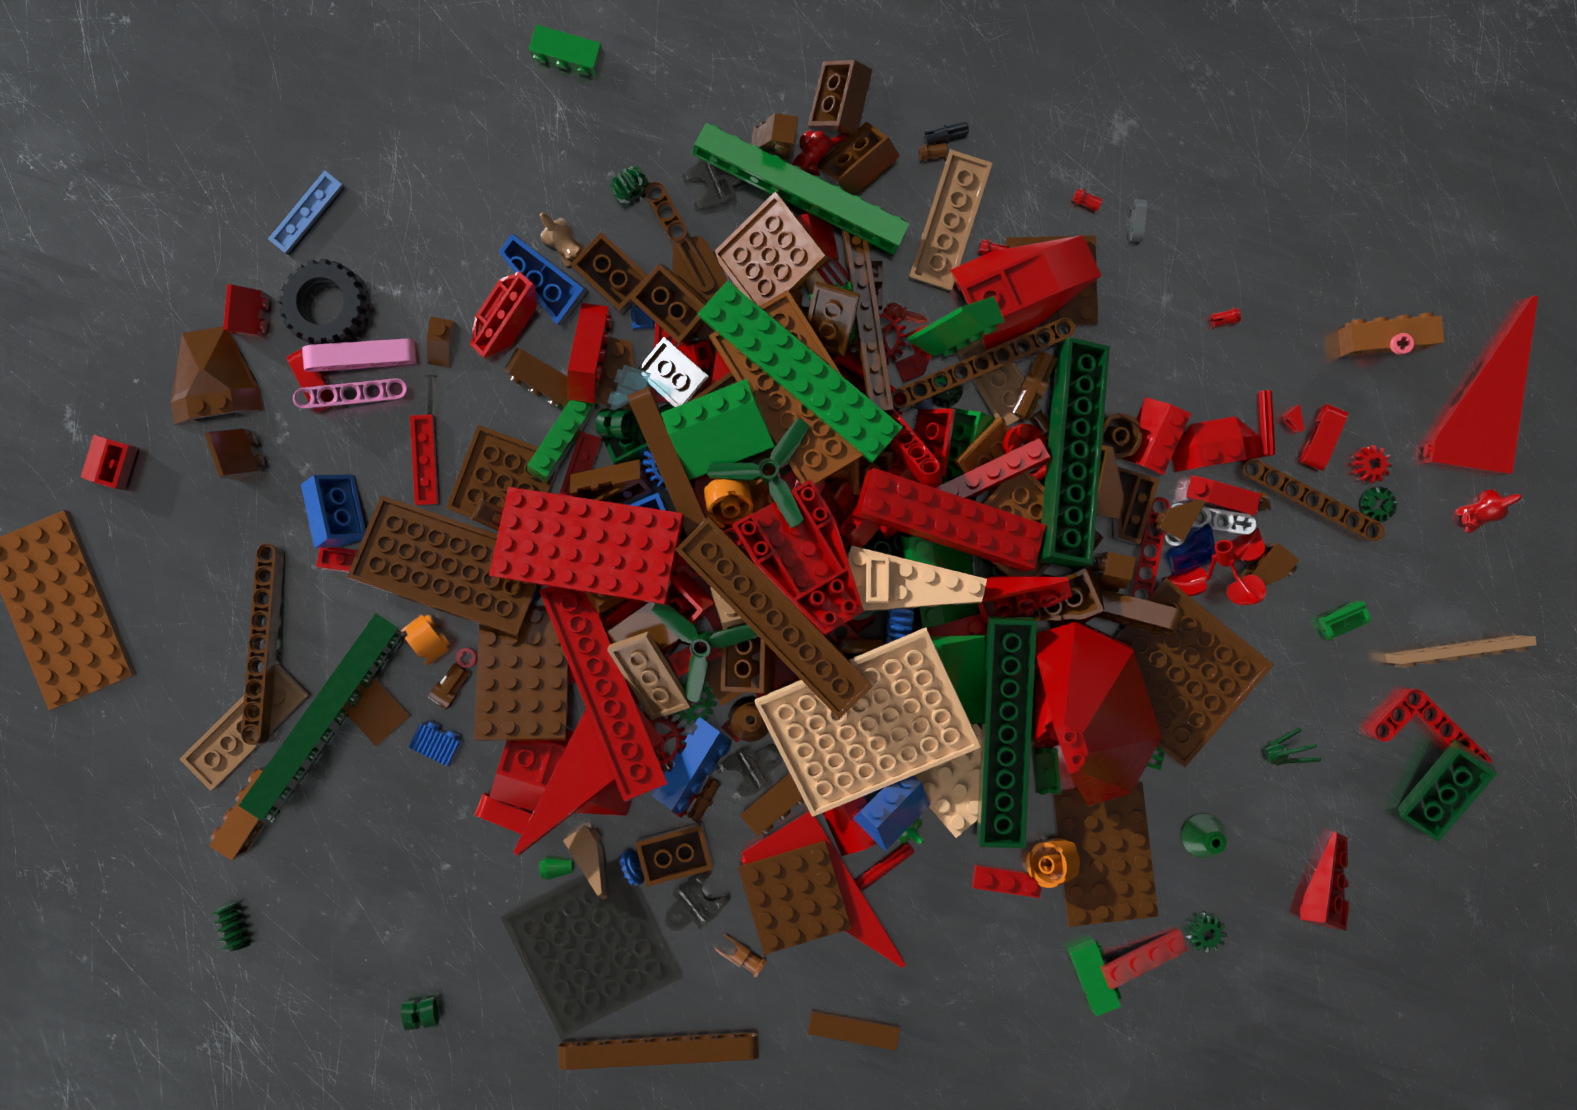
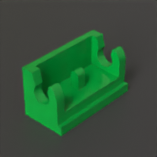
M1364 601L1353 602L1316 618L1326 641H1330L1371 622V617Z
M1056 747L1032 748L1035 792L1040 795H1046V793L1061 794L1058 749Z

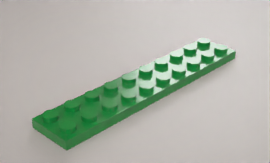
M729 281L718 290L697 314L708 326L871 463L878 458L903 429L899 423Z

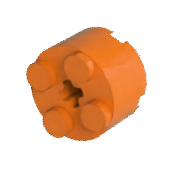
M716 478L704 488L708 515L719 527L726 528L725 525H732L753 513L752 495L746 480Z
M421 614L402 628L400 632L408 634L405 637L406 641L420 658L426 657L427 661L424 663L429 666L449 651L448 646L451 643L442 632L438 634L434 628L437 625L428 614L425 617Z
M1052 838L1034 846L1027 855L1026 865L1030 876L1038 881L1037 884L1042 887L1053 888L1078 876L1080 859L1076 845L1073 842L1063 838Z

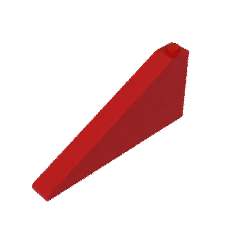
M1533 295L1523 301L1438 425L1428 443L1424 446L1423 457H1425V463L1499 475L1513 474L1538 296Z
M636 705L655 751L664 744V739ZM587 709L581 717L513 851L517 857L615 782Z
M809 809L742 850L743 857L740 859L743 864L825 840L851 929L845 930V932L901 968L906 966L905 961L863 892L856 884L855 879L816 816L812 817Z

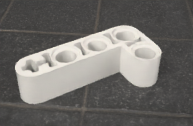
M1182 503L1172 504L1170 508L1182 505ZM1203 507L1200 511L1204 516L1203 522L1199 524L1195 521L1192 525L1193 528L1245 535L1255 530L1256 521L1249 514ZM1219 515L1224 516L1226 519L1223 527L1217 524V517ZM1244 521L1247 524V528H1243L1241 525H1233V523ZM1166 534L1163 541L1167 546H1178L1184 542H1172Z

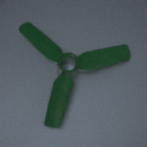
M797 418L771 452V459H765L759 465L754 463L710 464L707 470L708 476L710 478L748 481L761 478L764 484L769 485V492L790 528L798 527L803 523V517L787 483L781 479L780 468L790 462L810 427L804 420ZM772 468L776 470L771 476L764 475L767 469Z
M655 604L651 609V612L678 638L691 644L690 652L692 656L690 658L685 697L693 702L700 700L708 667L707 656L712 648H725L759 637L748 624L717 631L713 634L704 630L698 632L692 622L669 604ZM698 642H704L707 647H701Z

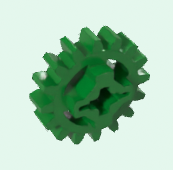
M687 677L686 683H683L681 680H679L683 688H685L687 685ZM704 680L702 690L706 693L707 699L700 696L699 703H695L693 707L688 708L686 714L682 711L672 713L673 716L680 715L679 722L687 719V725H690L692 720L696 723L699 717L707 721V713L713 715L714 712L710 708L717 706V703L712 702V699L716 696L710 693L712 690L710 686L708 688L705 686L706 680ZM706 707L701 714L694 716L696 709Z

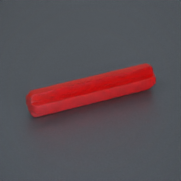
M1262 390L1259 392L1263 456H1274L1276 452L1273 395L1271 390Z
M908 842L903 844L856 880V884L862 891L866 890L914 854V849Z

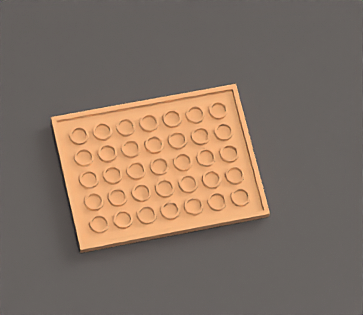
M926 627L849 660L874 686L840 719L802 680L755 699V704L812 817L981 748L980 742Z

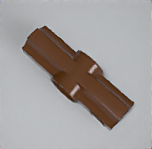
M1039 351L1030 373L1028 372L1020 387L1021 392L1011 412L1015 416L1027 421L1032 417L1038 400H1041L1049 384L1048 379L1057 361V358L1042 351Z

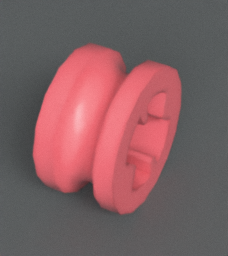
M1400 333L1390 341L1392 352L1398 355L1410 352L1414 346L1412 336L1407 333ZM1403 338V342L1406 341L1407 346L1401 350V346H1397V342Z
M462 648L456 654V662L463 668L474 666L478 659L476 651L472 648ZM465 651L468 652L467 654L472 655L469 664L461 660Z

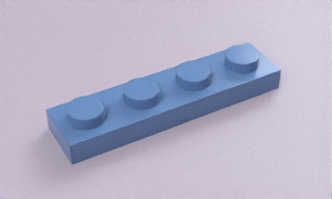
M324 170L268 240L288 255L344 185Z

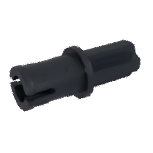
M961 122L949 126L943 124V127L924 131L926 144L929 145L945 140L949 142L951 138L969 134V126L967 122Z

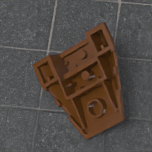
M223 326L182 333L171 397L174 425L197 422L199 418L235 412L244 414L263 410L260 387L255 382L250 368L245 363L232 334L223 330Z

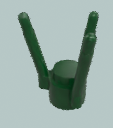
M1300 728L1275 741L1269 742L1270 746L1266 747V754L1271 765L1320 762L1321 758L1285 759L1290 754L1317 747L1316 744H1310L1287 750L1285 745L1280 746L1281 743L1301 732Z

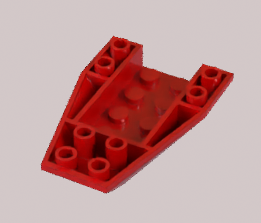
M1083 235L992 251L950 270L958 290L962 291L967 304L995 297L1005 322L997 326V331L988 335L983 333L984 338L981 340L986 351L1031 332L1102 276Z
M810 479L791 490L803 517V523L798 527L790 528L775 502L733 523L732 527L755 565L825 635L864 612L836 520Z
M567 728V740L506 741L489 798L534 811L574 732ZM615 781L575 813L627 816L631 800L623 801Z

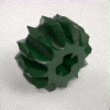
M630 166L628 169L624 168L622 172L617 173L618 175L612 179L610 187L614 196L620 203L626 204L632 200L635 201L638 197H642L649 184L643 170L634 166Z
M1205 914L1204 920L1200 915L1196 916L1198 923L1196 924L1191 921L1190 925L1194 929L1187 931L1192 936L1189 942L1196 944L1195 948L1198 951L1202 948L1205 953H1209L1210 948L1215 952L1218 951L1217 944L1219 943L1222 946L1225 944L1221 937H1227V933L1222 931L1225 928V924L1219 923L1217 916L1211 919L1210 914ZM1206 930V931H1210V932H1211V935H1210V936H1207V935H1204L1203 933H1204V931Z

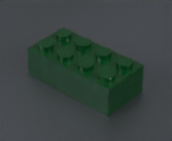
M1455 739L1398 806L1400 817L1439 843L1497 775L1494 765Z

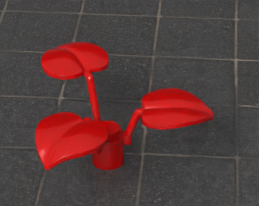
M1256 527L1252 533L1240 535L1232 541H1218L1214 547L1216 555H1212L1208 574L1199 566H1188L1167 577L1189 596H1196L1206 591V581L1211 579L1217 561L1223 567L1231 566L1237 581L1230 584L1227 588V596L1231 602L1238 605H1253L1262 602L1266 597L1264 582L1255 575H1247L1240 579L1234 564L1235 560L1239 561L1241 559L1244 562H1253L1264 555L1265 543L1259 528Z

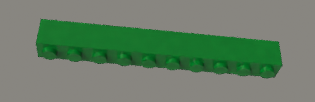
M705 123L694 144L693 156L770 194L776 192L784 201L893 255L909 226V223L905 222L903 218L893 216L885 212L883 208L873 206L865 202L861 197L853 196L845 192L841 187L833 186L825 182L821 177L811 175L803 171L801 167L783 161L779 156L770 155L759 146L750 145L740 137L722 131L716 125Z

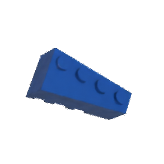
M511 234L499 250V253L515 273L518 271L522 272L535 284L537 300L549 313L553 321L557 325L562 326L588 289L515 234Z
M700 717L695 723L698 726L695 733H689L685 739L687 744L684 751L677 753L674 757L672 771L669 769L664 774L667 785L655 789L651 795L677 815L687 809L691 797L694 793L696 794L701 790L703 781L715 771L716 763L729 752L730 744L732 743L726 736Z

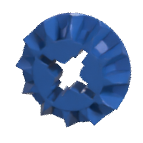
M627 850L620 855L621 871L624 872L625 878H628L630 884L638 886L645 880L640 859L633 851Z

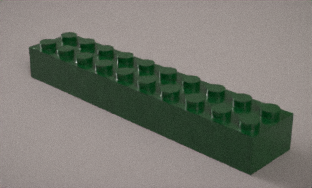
M1072 337L1066 338L1057 345L1048 442L1050 460L1047 461L1041 521L1046 527L1039 550L1038 561L1080 570L1092 565L1110 346Z
M377 613L374 614L238 805L239 807L267 825L277 820L282 812L279 809L284 802L288 803L295 794L293 789L298 782L301 784L309 774L307 769L312 763L315 765L322 756L320 751L324 745H329L336 736L334 731L338 725H344L349 717L347 713L352 706L356 707L363 696L360 694L365 687L370 688L376 679L375 673L378 669L382 670L389 660L387 656L391 650L396 651L402 642L400 639L401 633L397 626Z
M987 616L977 842L979 847L1026 849L1037 621L1033 617Z

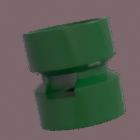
M602 408L596 416L595 427L598 435L601 437L632 439L637 432L638 421L632 410Z
M435 997L423 998L419 1003L417 1000L403 1001L401 1004V1019L404 1030H416L421 1025L424 1028L437 1027L439 1025L437 999Z

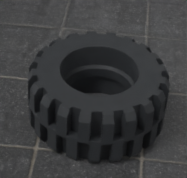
M313 259L307 261L306 266L300 264L295 267L297 272L294 274L290 272L286 276L289 279L287 284L282 283L280 290L284 291L283 296H278V303L282 304L279 313L285 319L283 321L285 326L291 330L293 335L312 345L347 343V340L350 338L354 340L358 336L356 332L359 329L363 330L366 326L363 322L365 318H369L370 311L367 310V306L371 305L370 298L366 295L368 290L362 284L359 276L341 263L331 262L328 259H320L319 262ZM333 284L343 293L344 303L342 311L336 319L327 324L314 323L306 312L308 296L320 285Z

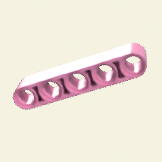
M414 339L317 344L302 347L304 370L308 372L403 366L417 363Z
M400 379L305 387L295 391L293 402L300 409L396 400L405 395L407 387ZM392 383H397L401 386V393L399 395L391 394L389 387ZM370 385L376 386L379 390V394L375 398L367 395V387ZM349 387L355 390V399L348 400L344 397L343 392L345 388ZM323 390L332 392L333 399L331 402L322 401L320 394ZM301 392H306L310 396V402L306 405H302L297 401V395Z

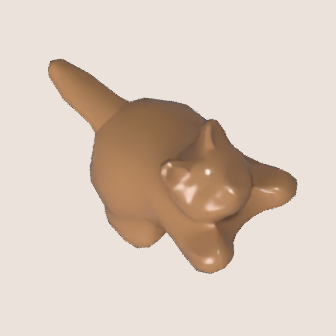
M540 213L541 221L545 225V229L540 235L541 241L545 246L554 248L563 264L567 268H571L570 264L586 247L573 237L571 226L565 219L558 218L553 221L547 214Z

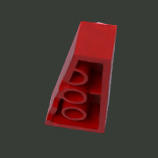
M589 303L581 304L567 369V400L595 402L597 384L602 374L601 363H604L606 350L604 346H607L609 332L606 331L611 329L612 316L608 315L609 306Z

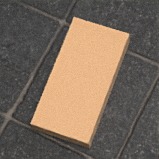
M890 556L866 557V603H890Z

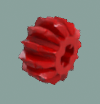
M1371 445L1370 448H1361L1362 453L1358 452L1355 454L1359 461H1353L1352 465L1358 466L1354 474L1361 473V481L1367 479L1368 483L1371 484L1375 480L1378 482L1383 481V476H1389L1390 473L1386 468L1392 467L1393 464L1387 463V459L1391 455H1383L1385 452L1384 448L1377 450L1376 445ZM1373 460L1375 462L1373 463L1375 468H1370L1372 464H1369V461Z

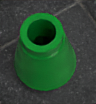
M552 858L539 860L540 879L546 878V880L572 874L571 860Z

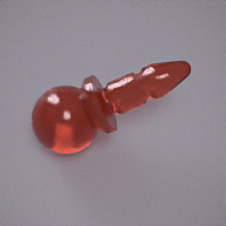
M890 302L886 306L887 316H890L892 312L895 313V316L892 318L893 320L901 318L903 321L906 318L912 321L915 320V322L927 321V318L922 314L910 310L907 311V306L902 307L898 302Z

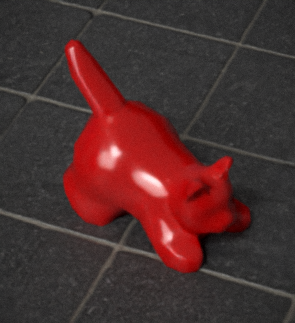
M810 130L805 132L799 141L803 145V152L794 159L792 165L801 167L803 171L811 175L820 176L821 174L817 166L821 158L830 151L831 147L845 140L847 136L841 134L830 139L823 131L814 132Z
M1486 490L1481 493L1478 502L1456 509V514L1462 516L1461 521L1466 526L1465 531L1472 533L1489 521H1500L1505 518L1509 513L1508 506L1518 502L1522 495L1514 494L1504 498L1496 490Z

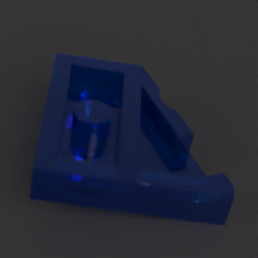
M1209 523L1205 524L1169 553L1171 568L1175 575L1212 562V555H1216L1213 529Z

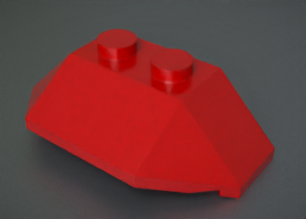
M518 271L513 275L499 279L475 316L473 339H471L470 345L483 358H488L511 346L537 309L535 284L522 272Z
M1236 416L1190 424L1182 434L1172 456L1174 472L1263 458L1260 437Z

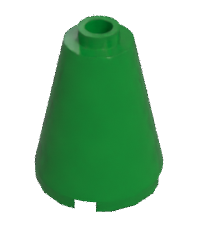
M1202 813L1192 816L1186 821L1181 832L1182 844L1185 849L1197 858H1212L1222 853L1227 846L1225 826L1217 817L1210 814Z

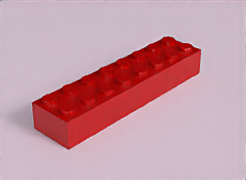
M872 468L866 473L854 515L855 517L1023 572L1035 569L1046 527L1045 524L876 468Z

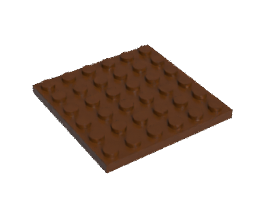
M1166 577L1147 601L1174 607L1183 613L1176 636H1166L1126 625L1115 639L1133 647L1162 735L1157 746L1183 767H1186L1274 664Z

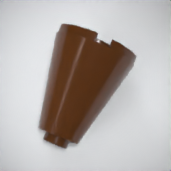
M744 697L733 704L728 714L730 730L737 738L743 741H758L769 733L755 704L757 697ZM750 715L755 718V722L751 725L746 722V718Z

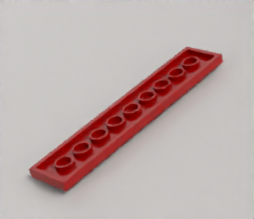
M550 586L539 590L623 801H629L667 785L625 678L607 651L610 642L598 612L584 592Z

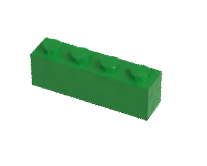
M574 400L568 402L527 464L528 473L546 484L548 483L579 436L580 431L583 430L594 413L595 403Z

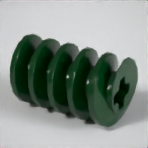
M239 901L221 906L211 913L212 916H219V919L213 922L214 925L222 926L216 931V933L224 934L218 940L219 942H226L221 951L232 952L251 945L243 943L249 936L241 935L246 930V926H239L244 921V918L236 917L242 912L241 909L234 908L239 904Z

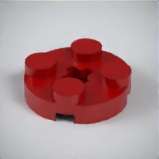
M1021 423L1015 427L1012 426L1006 432L1002 447L1007 454L1022 447V442L1028 444L1038 438L1041 439L1045 446L1046 438L1034 425Z

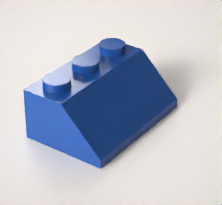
M353 474L313 475L301 484L314 548L338 547L363 539L366 529Z
M913 775L882 788L853 819L886 851L930 806V802L922 783Z

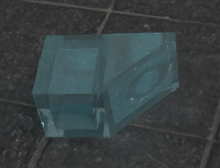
M624 365L622 370L618 369L614 382L618 384L615 391L611 390L607 402L611 404L610 410L615 411L629 404L627 395L647 387L651 373Z

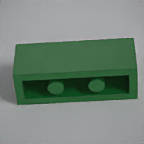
M537 24L529 46V52L535 61L546 63V61L553 62L555 66L562 69L571 67L583 75H589V73L596 74L603 50L600 42Z
M1091 939L1068 948L1094 1015L1097 1017L1121 1007L1119 999H1122L1118 987L1114 989L1109 988L1101 970V967L1105 965L1102 957H1105V953L1101 944H1096Z

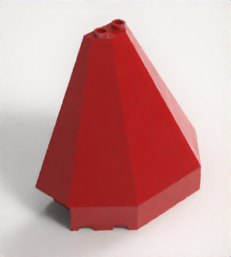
M1079 619L1076 622L1037 633L1035 652L1054 729L1069 774L1085 802L1090 806L1132 793L1162 738L1133 647Z

